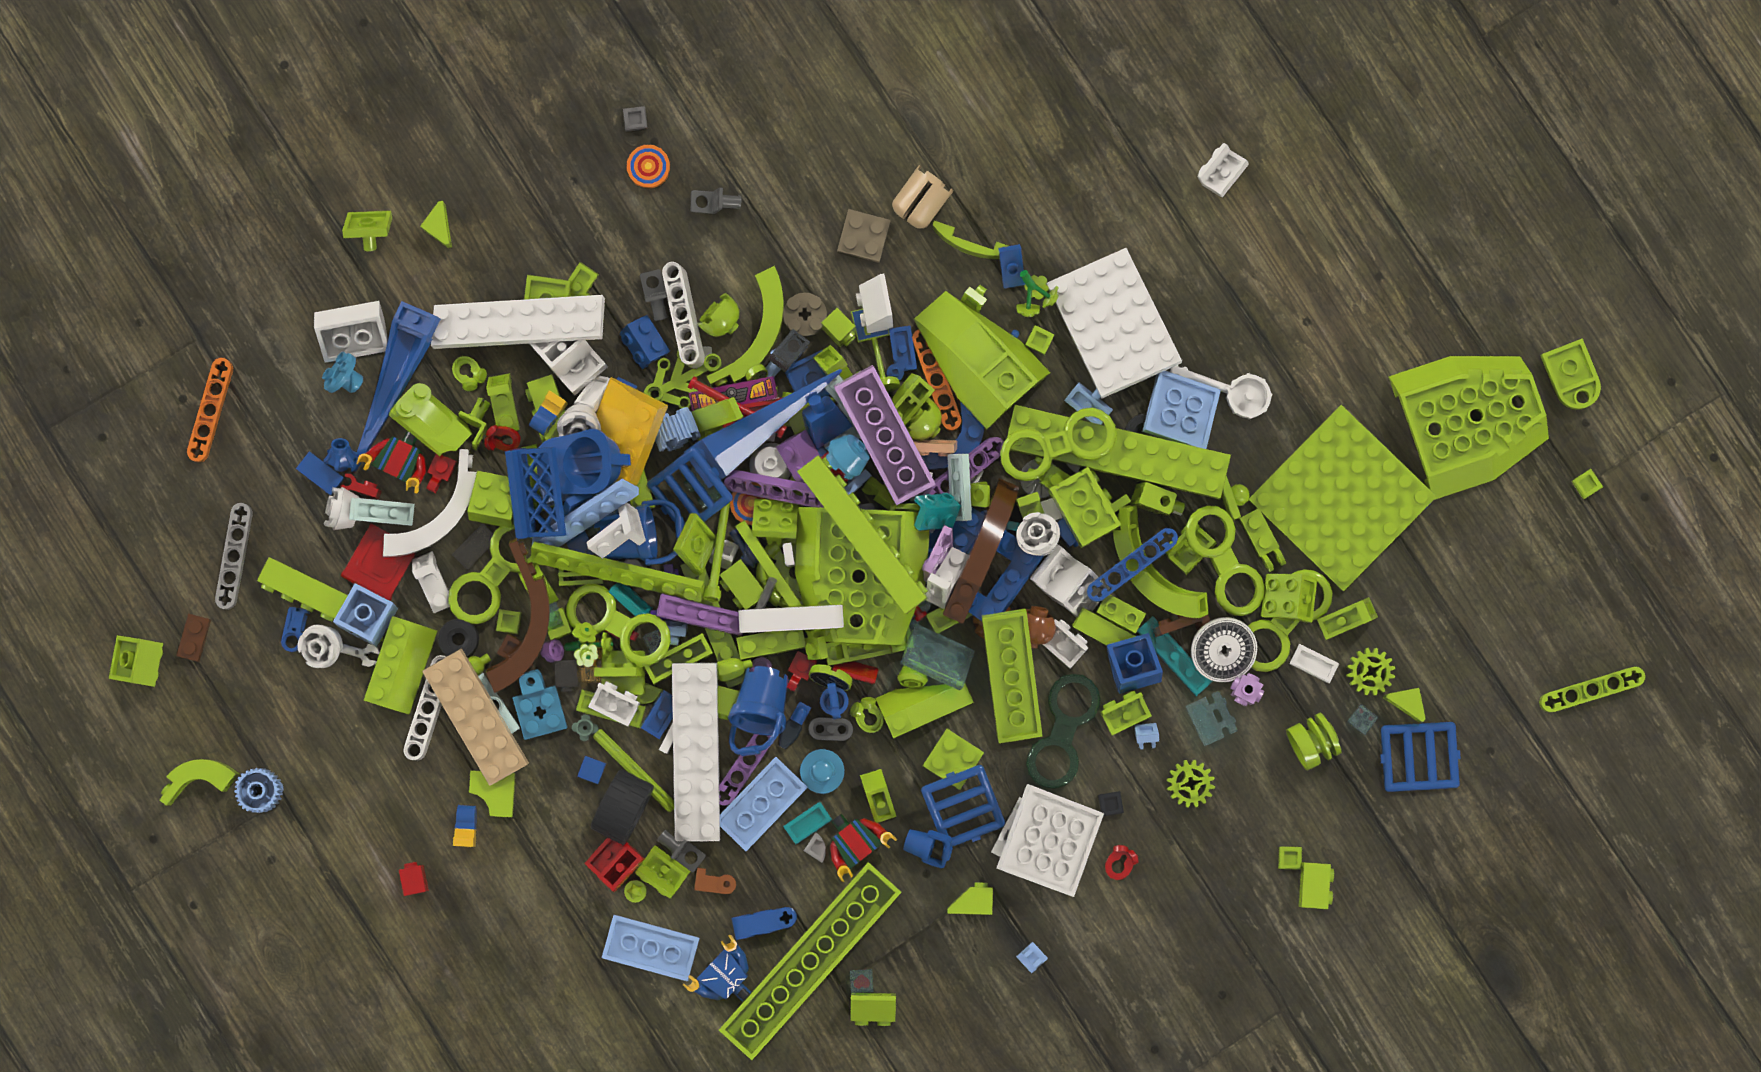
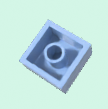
M355 583L333 622L339 628L377 647L398 608L393 602Z

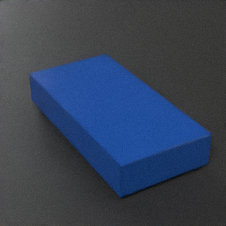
M310 451L296 468L331 496L333 495L332 488H338L345 479Z

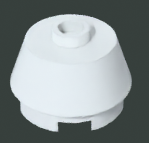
M582 404L569 407L557 422L559 437L588 429H598L601 431V425L595 411L589 406Z
M763 444L751 455L749 463L751 473L786 480L791 475L776 448L779 444Z
M333 487L332 492L334 496L328 497L325 511L329 516V521L325 520L324 525L332 527L333 530L352 528L356 520H349L351 497L359 498V496L344 487H341V489Z
M1039 512L1025 516L1016 533L1019 547L1024 552L1036 556H1044L1051 553L1060 538V528L1055 519Z
M323 625L308 627L298 641L299 653L302 652L303 657L308 661L306 664L314 668H326L334 664L343 647L340 634L335 629Z

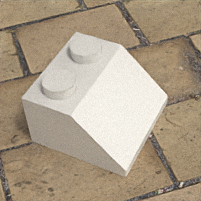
M880 274L859 285L860 293H856L857 304L863 307V314H860L862 327L866 326L867 333L893 328L885 275Z

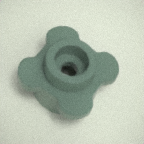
M583 715L581 720L573 723L572 730L580 735L582 741H587L592 733L598 731V725L592 723L589 715Z

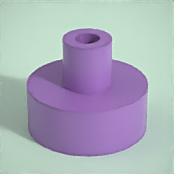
M549 640L544 643L540 653L548 662H557L563 658L564 648L559 640Z

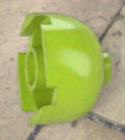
M727 293L719 297L722 299L721 302L716 303L714 301L699 319L701 322L697 323V326L711 336L719 337L727 332L732 334L739 326L736 323L740 316L739 307Z
M928 398L909 420L905 427L912 440L923 441L929 437L934 438L940 432L939 426L942 415L939 407Z

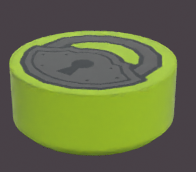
M757 364L747 371L745 378L747 381L765 378L768 375V371L764 365Z

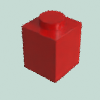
M417 862L404 864V869L399 870L404 896L429 891L424 865L418 866Z

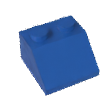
M1149 633L1106 646L1112 675L1119 694L1162 681L1163 671Z

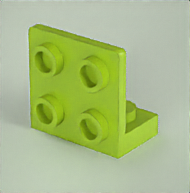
M1266 574L1261 616L1264 618H1290L1312 623L1317 579L1303 574Z

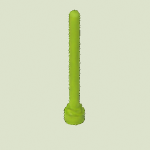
M730 503L720 509L710 582L703 593V599L706 601L719 602L721 598L718 582Z

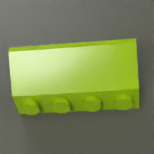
M392 616L364 701L410 715L423 677L422 671L426 668L438 631Z

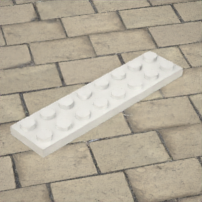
M603 295L434 305L433 315L441 319L432 336L431 346L433 349L602 339L605 298Z
M673 663L675 840L720 841L717 663Z

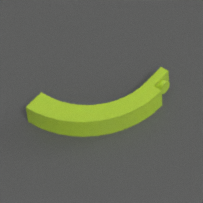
M775 266L755 275L763 298V318L756 339L738 360L707 376L711 387L714 385L716 387L723 386L728 383L729 378H732L734 384L745 380L747 371L757 364H763L775 347L780 335L784 313L783 291Z
M1137 505L1119 508L1118 520L1121 526L1113 530V536L1120 561L1142 545L1138 528ZM1129 559L1126 562V568L1129 571H1136L1139 567L1135 559ZM1152 564L1130 579L1147 599L1168 612L1189 618H1201L1208 615L1207 592L1189 591L1172 584Z

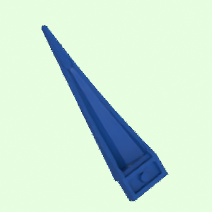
M401 301L392 320L374 399L357 450L358 457L370 449L387 420L390 410L398 401L433 340L432 336L441 319L438 316ZM358 458L354 459L355 467L351 468L353 473L357 471L361 462L358 465L356 464Z
M842 369L701 439L690 448L696 447L711 468L715 467L719 472L718 477L720 480L723 479L804 407L812 396L817 395L842 372ZM692 458L690 460L691 464L696 469L700 477L703 479L707 487L710 488L711 486H713L711 481L708 479V477L705 475V473L702 471V469L699 467L696 461Z

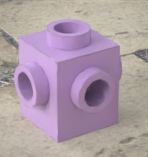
M1250 673L1247 676L1243 674L1240 678L1236 677L1230 688L1233 690L1231 696L1235 697L1234 701L1243 706H1247V704L1253 705L1255 701L1259 702L1264 693L1261 690L1263 684L1259 683L1260 678ZM1247 685L1252 687L1250 694L1245 692V686Z

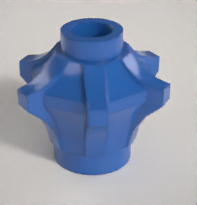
M338 438L332 441L331 448L327 450L328 455L323 460L324 464L333 466L335 471H345L348 468L355 467L354 459L358 458V453L351 449L346 439Z

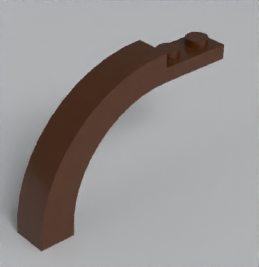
M998 479L978 535L943 611L944 616L962 624L964 623L999 546L1013 510L1019 486L1003 479Z
M518 538L509 541V546L529 592L531 620L527 633L516 650L505 660L486 670L494 693L515 682L532 665L543 646L549 625L550 600L546 581L543 575L537 578L534 577L537 574L534 564L532 562L528 563L525 556L528 554L525 543H520Z

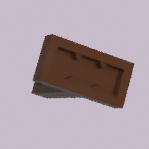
M1177 615L1178 620L1171 622L1170 618L1158 622L1159 626L1152 630L1154 636L1158 637L1195 624L1198 632L1206 623L1210 622V618L1208 615L1201 618Z

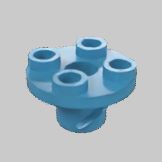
M343 351L337 356L336 363L332 368L325 370L322 379L325 380L324 389L333 393L343 387L348 392L354 393L360 388L363 376L353 370L356 364L355 356L350 353L346 354Z
M815 750L809 753L801 764V779L808 789L821 794L832 792L839 787L844 778L843 762L837 754L830 750Z

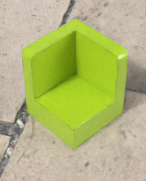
M559 608L558 611L550 613L548 625L550 640H557L572 634L573 631L564 608Z

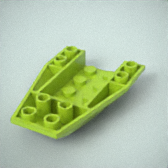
M947 291L914 318L918 329L956 397L986 429L1000 419L1005 411L1032 387L1035 388L1050 374L1047 368L1019 339Z

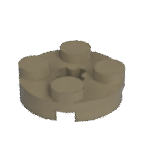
M811 293L794 295L788 299L784 307L783 319L785 325L791 332L800 337H810L817 334L822 329L821 322L827 318L824 303L820 297ZM803 309L811 312V316H808L806 321L803 320V317H799V313H802Z

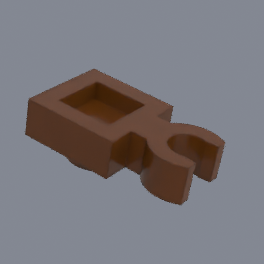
M507 633L497 654L507 658L516 650L522 640Z

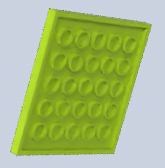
M1340 405L1249 498V501L1259 508L1281 532L1344 591L1437 496L1347 409Z

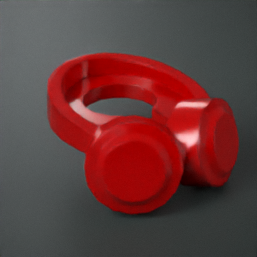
M493 425L486 431L484 443L488 450L497 448L508 451L517 449L521 437L516 430L510 427ZM508 435L512 438L513 443L507 445L502 440L497 439L496 436Z
M1125 845L1114 846L1113 852L1108 856L1105 863L1107 875L1114 880L1125 878L1131 872L1133 865L1139 863L1138 856ZM1122 855H1126L1124 870L1121 873H1115L1112 870V863L1119 860Z

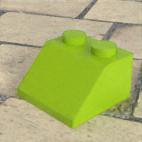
M117 635L109 679L155 687L156 680L158 679L159 662L163 654V643Z
M851 993V1021H855V1025H868V1021L877 1022L878 1026H891V1022H895L896 993Z

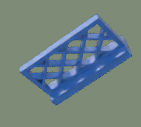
M555 447L517 448L505 451L516 538L565 536L566 528ZM544 453L549 455L548 465L541 460ZM527 454L534 460L530 466L528 465ZM537 464L544 470L540 477L534 471ZM530 475L536 481L533 488L530 485ZM547 475L552 479L551 487L544 482ZM540 486L547 492L543 499L537 493ZM550 497L555 502L553 509L547 504ZM532 498L539 503L536 510L533 508ZM543 508L549 514L546 521L539 515ZM552 519L557 522L558 531H555L549 525ZM535 520L542 525L539 532H536Z

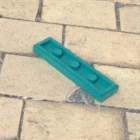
M1152 616L1137 630V633L1139 635L1149 633L1156 654L1186 687L1197 696L1213 681L1203 676L1197 670L1192 658L1169 633L1158 637L1154 636L1152 629L1159 625L1158 621Z

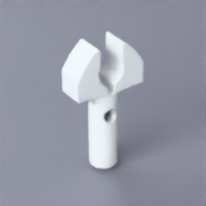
M343 644L340 653L359 657L363 661L362 665L372 667L376 665L377 661L369 660L366 654L371 652L379 654L380 651L371 644H367V647L364 649Z

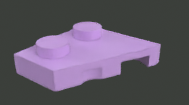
M947 526L943 527L929 559H926L923 564L924 581H927L931 573L936 574L953 547V529Z

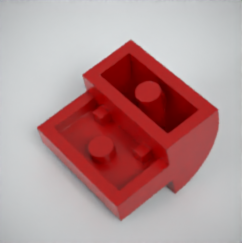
M607 838L584 864L608 888L616 892L645 858L628 842L622 845Z

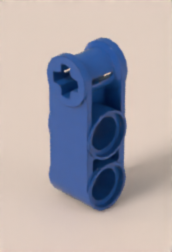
M783 907L733 917L731 920L735 939H744L789 928L797 920L796 911L790 907ZM784 911H787L788 915L792 914V918L789 920V923H786L785 920H781V916L784 915Z

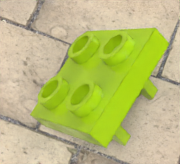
M755 499L752 537H766L769 545L774 540L777 545H781L783 538L796 539L799 504L771 499Z

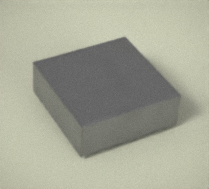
M645 106L623 109L626 132L648 129Z

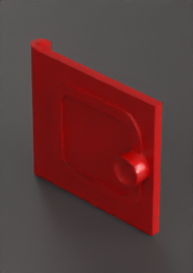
M370 524L346 568L341 573V577L391 601L394 591L417 552L404 556L383 557L384 534L390 533Z

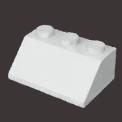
M379 301L314 313V329L325 363L336 361L337 356L343 351L355 357L386 351L388 337Z

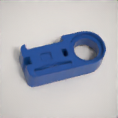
M295 607L288 609L281 640L282 647L290 652L298 651V645L295 648H289L286 640L289 636L293 635L299 641L300 636L303 634L302 631L305 629L306 613L310 614L308 610Z

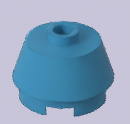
M851 434L832 440L826 448L829 451L826 455L829 464L835 471L839 468L845 473V479L859 476L869 460V453L863 442Z

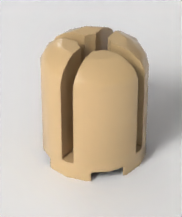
M918 165L893 200L892 206L895 213L905 219L931 185L907 219V222L915 228H926L954 190L950 189L948 192L944 189L945 184L929 171H926L925 174L920 171L921 166Z

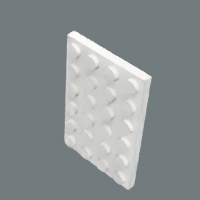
M1127 248L1047 283L1049 291L1054 289L1055 286L1059 287L1057 291L1059 296L1055 304L1101 399L1182 363L1178 351Z

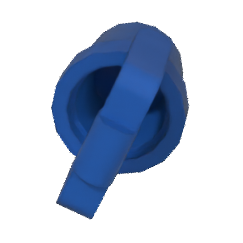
M835 683L827 684L828 689L820 697V705L825 713L833 716V719L841 718L840 714L847 709L849 699L843 689L836 687Z
M910 829L903 850L920 857L923 863L944 868L951 857L953 849L951 846L952 838L933 830H929L926 833ZM936 839L946 842L942 852V861L930 857Z

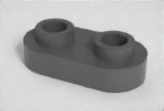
M816 718L809 725V733L817 740L844 741L851 737L853 726L850 721L843 718ZM817 725L824 726L822 733L816 732ZM841 725L846 727L844 734L838 732V727Z

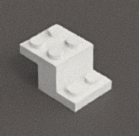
M586 340L529 343L574 395L608 367Z
M1058 544L1030 578L1046 595L1068 609L1076 618L1082 607L1093 611L1099 603L1091 601L1087 596L1088 586L1099 577L1090 568L1074 559ZM1100 580L1103 585L1099 588L1092 587L1093 592L1091 595L1093 597L1096 595L1101 597V591L1105 588L1108 591L1110 588Z

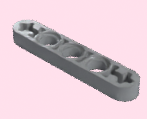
M237 503L231 509L215 596L217 606L225 610L232 609L237 603L253 516L251 507L244 503ZM242 507L247 512V515L242 516L241 520L242 523H246L245 527L239 524L234 525V521L239 522L240 516L236 512L237 510L240 511ZM237 528L242 529L244 532L243 538L239 541H235L232 537L233 531ZM232 550H237L240 554L237 562H230L228 559V554ZM228 572H233L236 575V580L232 584H227L224 580V576ZM223 586L234 588V591L229 590L228 597L232 600L227 602L226 606L221 601V597H225L227 592L225 589L222 590Z

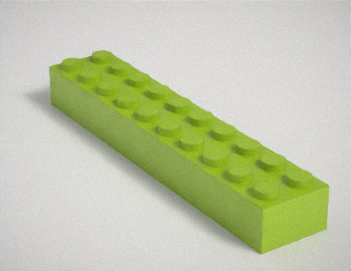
M1015 405L1007 437L1021 429L1036 430L1044 436L1063 431L1070 417ZM1079 420L1072 432L1073 440L1080 449L1095 451L1106 442L1107 428L1104 425ZM1116 428L1114 446L1105 456L1095 460H1085L1076 457L1070 452L1055 457L1052 460L1083 468L1089 467L1091 470L1221 500L1231 455ZM1022 438L1016 441L1010 451L1044 458L1043 448L1035 439Z
M868 862L721 1026L719 1031L747 1057L753 1060L901 894V891Z

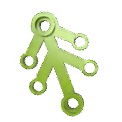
M678 350V358L671 380L663 384L666 371L671 368V363L667 358L659 359L654 383L649 384L645 388L644 394L651 397V392L656 390L659 392V396L654 399L678 405L680 409L685 408L680 403L683 399H686L689 402L686 407L690 408L691 401L688 397L682 396L680 398L667 392L673 389L688 393L697 391L694 388L692 390L689 389V383L686 382L690 381L693 376L698 377L707 371H718L722 365L718 355H707L701 367L691 369L682 374L685 363L681 361ZM711 360L717 361V365L715 367L709 366V362ZM666 361L668 362V367L663 369L660 367V363Z

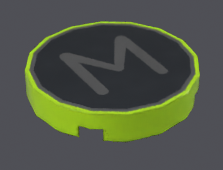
M818 664L813 665L809 671V678L821 686L828 688L827 684L835 683L836 687L844 691L851 689L852 677L840 669H837L835 672L828 665Z

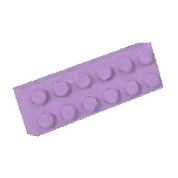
M873 365L834 385L840 400L896 505L936 485Z

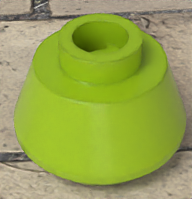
M910 661L905 664L897 677L900 684L907 688H921L928 681L924 667L916 661Z

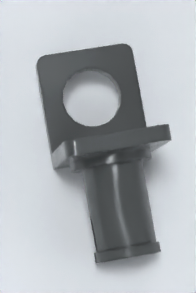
M718 188L713 192L691 191V212L715 214L722 210V208H741V196L723 195V188ZM698 196H704L707 199V206L705 208L697 206L696 198Z
M657 269L641 273L640 278L645 302L651 303L654 320L668 318L663 300L667 297L661 270ZM656 276L659 280V285L655 288L648 287L646 284L647 278Z
M664 830L657 839L658 842L672 852L671 858L678 861L691 872H695L706 857L703 852L689 841H676L675 837L668 833L667 830ZM689 851L697 854L698 858L694 864H688L685 861V855Z

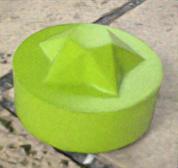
M633 880L625 886L624 894L629 901L640 902L646 897L647 888L642 881Z

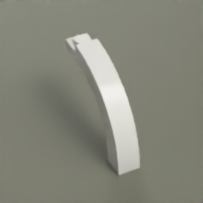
M468 449L459 450L457 484L454 494L445 509L434 520L421 528L400 534H384L383 557L404 556L421 551L438 542L455 527L469 505L477 473L468 472V468H472L473 455H468Z

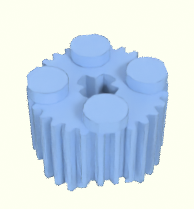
M689 408L679 409L675 415L670 417L668 413L665 414L655 439L660 452L664 451L665 448L668 451L679 449L689 439L692 438L695 441L701 437Z
M263 768L250 769V771L247 770L246 773H242V777H238L239 781L235 782L237 784L235 786L237 790L234 791L237 793L235 797H238L237 802H240L238 805L242 806V809L252 811L253 813H263L275 808V804H279L278 800L282 799L280 795H283V784L280 782V779H277L278 775H274L275 773L271 772V770ZM256 786L262 787V794L256 795Z

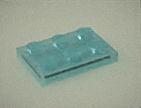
M915 624L900 664L957 690H961L964 686L975 650Z

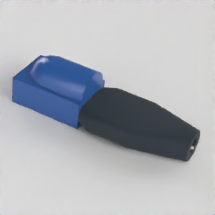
M802 702L798 703L791 718L786 721L785 730L780 735L779 746L781 748L787 749L798 738L802 730V724L811 707Z

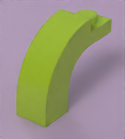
M203 759L188 761L173 769L166 776L173 783H169L164 787L161 792L163 796L160 798V801L166 806L172 805L189 783L199 779L210 782L221 792H226L240 774L230 766L219 761Z

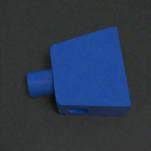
M819 395L812 396L809 399L810 406L802 411L806 431L817 448H820L853 427L829 396L822 398Z

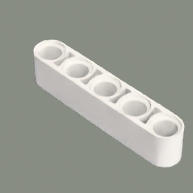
M669 262L663 267L662 274L681 361L690 368H699L703 365L705 356L697 326L687 272L678 263ZM678 269V275L675 278H671V273ZM679 290H683L681 298L676 299V293ZM683 311H687V317L680 320V314ZM691 331V332H692L691 338H690L689 340L685 341V340H684L685 334H686L687 332ZM696 352V358L689 362V355Z
M843 605L738 610L740 633L844 627Z
M436 656L432 660L431 665L444 659L446 656ZM427 679L404 746V754L410 760H421L425 757L442 706L436 694L431 691V685ZM427 702H432L434 705V710L431 714L424 712V705ZM420 723H424L427 726V732L422 736L417 733V726ZM414 744L420 747V753L416 757L410 754V748Z

